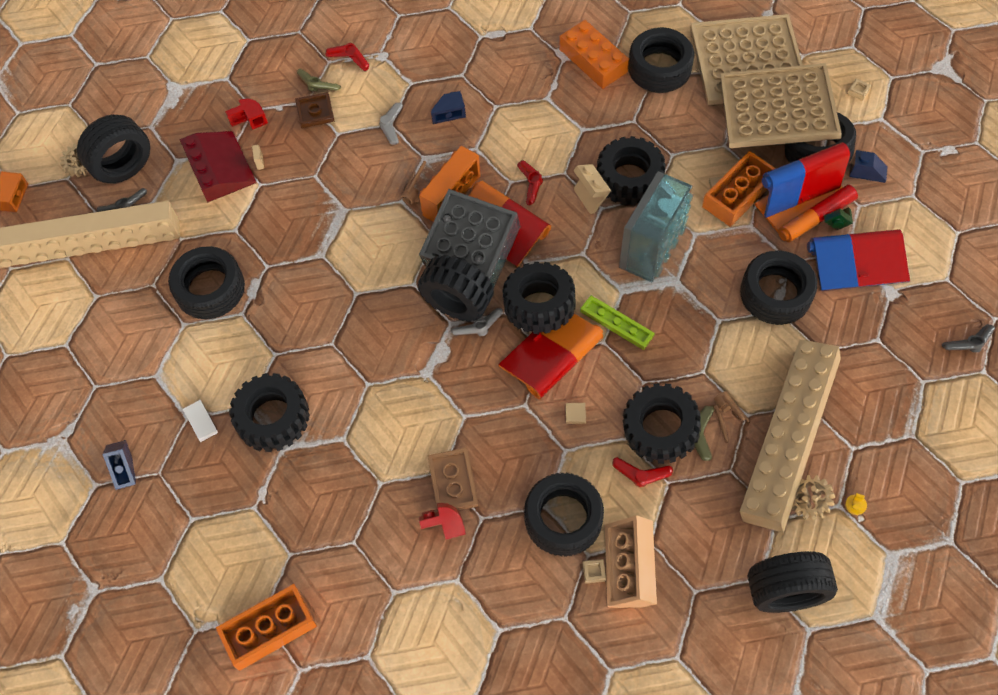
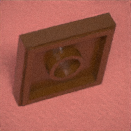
M328 92L295 99L301 129L335 122Z

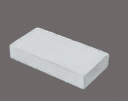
M201 400L183 409L200 442L218 433Z

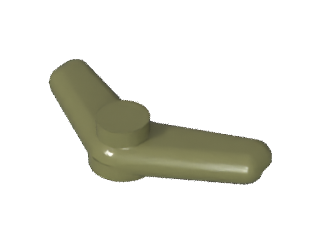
M302 69L297 70V74L308 85L310 91H317L318 88L335 91L341 89V85L322 82L318 77L311 76Z
M705 406L700 412L701 432H699L700 437L698 443H695V448L703 461H710L712 459L704 436V430L714 412L712 406Z

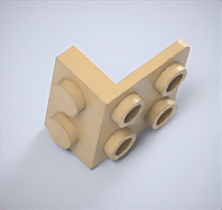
M593 164L577 165L574 172L578 176L579 181L575 185L574 191L588 212L594 214L611 190Z

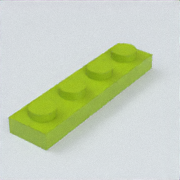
M592 295L580 308L582 314L642 350H645L655 335L651 330Z

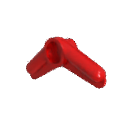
M353 43L326 49L325 55L327 57H350L363 71L366 72L369 69V63Z
M521 160L517 167L529 181L526 204L532 205L535 203L543 179L539 171L526 161Z
M615 457L612 462L613 467L630 479L637 487H645L647 484L670 477L673 473V468L670 465L640 470L618 457Z

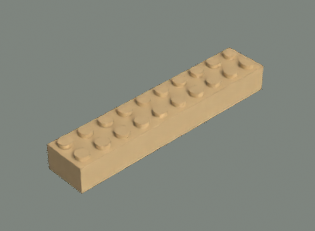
M163 201L1 227L0 268L20 264L25 265L38 261L43 262L56 258L62 259L75 255L80 256L93 252L117 250L124 247H135L142 244H154L161 241H172L180 238L179 219L170 202Z
M799 340L740 509L743 522L784 533L841 360L839 346Z

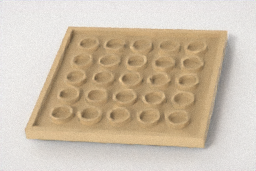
M789 14L696 22L690 25L707 105L724 104L720 73L803 65Z
M826 63L720 73L729 148L841 139V128Z

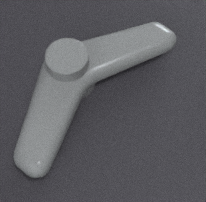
M395 103L380 118V129L384 132L391 145L399 143L393 122L403 107L402 103Z
M496 308L484 319L476 320L471 325L452 328L451 333L453 335L477 333L479 336H485L488 334L489 327L502 315L503 310Z

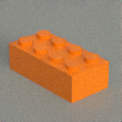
M586 20L560 35L559 50L602 89L628 73L629 58Z
M460 146L457 151L452 153L449 161L442 165L438 174L431 178L428 186L423 188L419 194L422 216L434 222L448 189L462 194H466L480 177L478 154L463 146Z
M749 151L705 194L702 208L731 227L768 190L762 184L763 174L776 168Z
M292 584L215 628L233 666L240 671L316 628L317 625L299 589L295 584Z

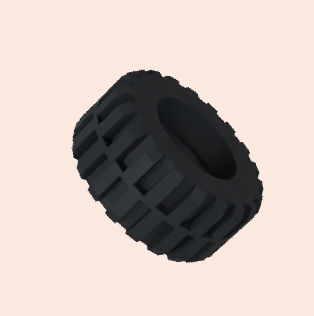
M626 136L621 137L620 140L617 141L615 139L610 142V145L607 144L600 152L597 160V171L611 190L606 198L610 197L611 201L615 203L620 202V205L626 206V204H630V206H636L642 199L656 173L659 171L665 174V158L661 154L660 149L654 147L652 142H646V139L641 137L637 139L635 136H630V138H626ZM623 165H634L641 168L645 174L631 178L619 174L616 169Z
M438 255L432 258L418 281L420 295L425 298L427 303H430L433 308L438 309L444 315L447 314L449 317L457 318L460 321L466 320L471 322L480 319L494 295L493 284L490 282L489 277L485 276V273L477 269L475 265H471L466 260L458 259L455 256Z
M539 261L530 265L529 263L524 264L522 268L518 267L514 270V273H510L503 285L504 311L507 319L512 324L514 323V326L518 329L523 328L524 332L529 333L532 331L534 334L544 332L546 334L550 333V330L553 329L556 331L561 328V325L564 326L568 323L574 314L576 307L575 284H573V279L568 275V272L560 269V266L556 264L550 265L549 262L539 263ZM534 293H548L554 296L552 299L541 303L525 300L527 296Z
M265 373L259 378L257 376L252 377L250 382L245 381L242 384V389L236 390L234 393L236 398H232L230 403L232 408L229 409V415L232 418L231 423L249 447L253 446L258 451L264 448L265 452H272V449L275 448L277 451L283 450V446L288 445L289 447L293 445V440L295 438L299 440L302 436L301 431L306 430L308 426L306 421H309L310 416L308 412L309 406L298 384L295 381H291L289 377H281L277 373H273L270 376L269 373ZM272 400L287 403V409L278 421L268 425H260L253 422L254 414L262 404Z
M655 383L654 387L649 388L648 385L643 387L641 393L636 391L633 394V400L629 399L626 403L627 408L623 411L622 420L625 437L630 448L636 450V454L639 457L646 456V461L653 462L654 459L658 460V464H664V460H669L672 463L676 462V457L681 459L686 457V452H691L695 448V443H698L700 437L699 432H701L700 411L696 401L692 400V396L688 392L683 393L681 387L676 386L672 388V385L665 383V386ZM667 410L675 413L680 418L681 426L675 433L669 436L657 437L644 430L643 421L652 412Z

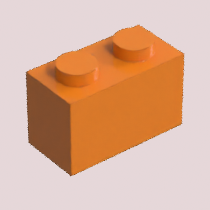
M1 171L0 211H18L28 186V182L21 173Z

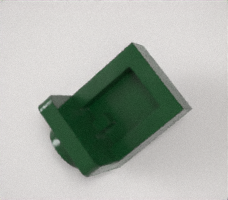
M849 207L843 210L838 209L824 215V222L835 230L853 224L851 209Z

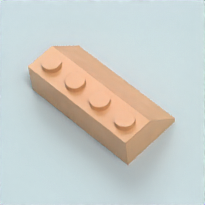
M636 515L605 524L607 607L642 608L656 605L653 521Z

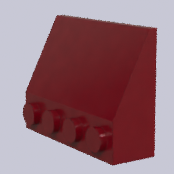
M233 131L194 133L179 139L207 203L257 183Z

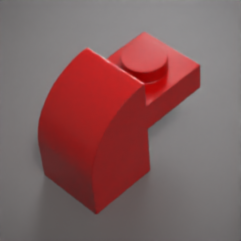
M240 99L239 106L225 111L231 127L248 121L252 130L268 124L261 105L253 99Z
M437 503L438 512H434V510L422 513L423 516L419 517L421 529L442 524L446 540L466 535L460 512L450 504Z

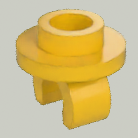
M858 493L850 495L845 502L846 509L853 515L863 514L867 509L865 496Z

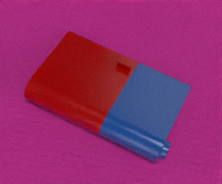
M842 142L764 173L762 184L769 190L764 216L766 218L839 189L850 158L848 146Z
M900 229L814 237L807 242L808 252L812 256H816L821 291L910 282L904 237Z

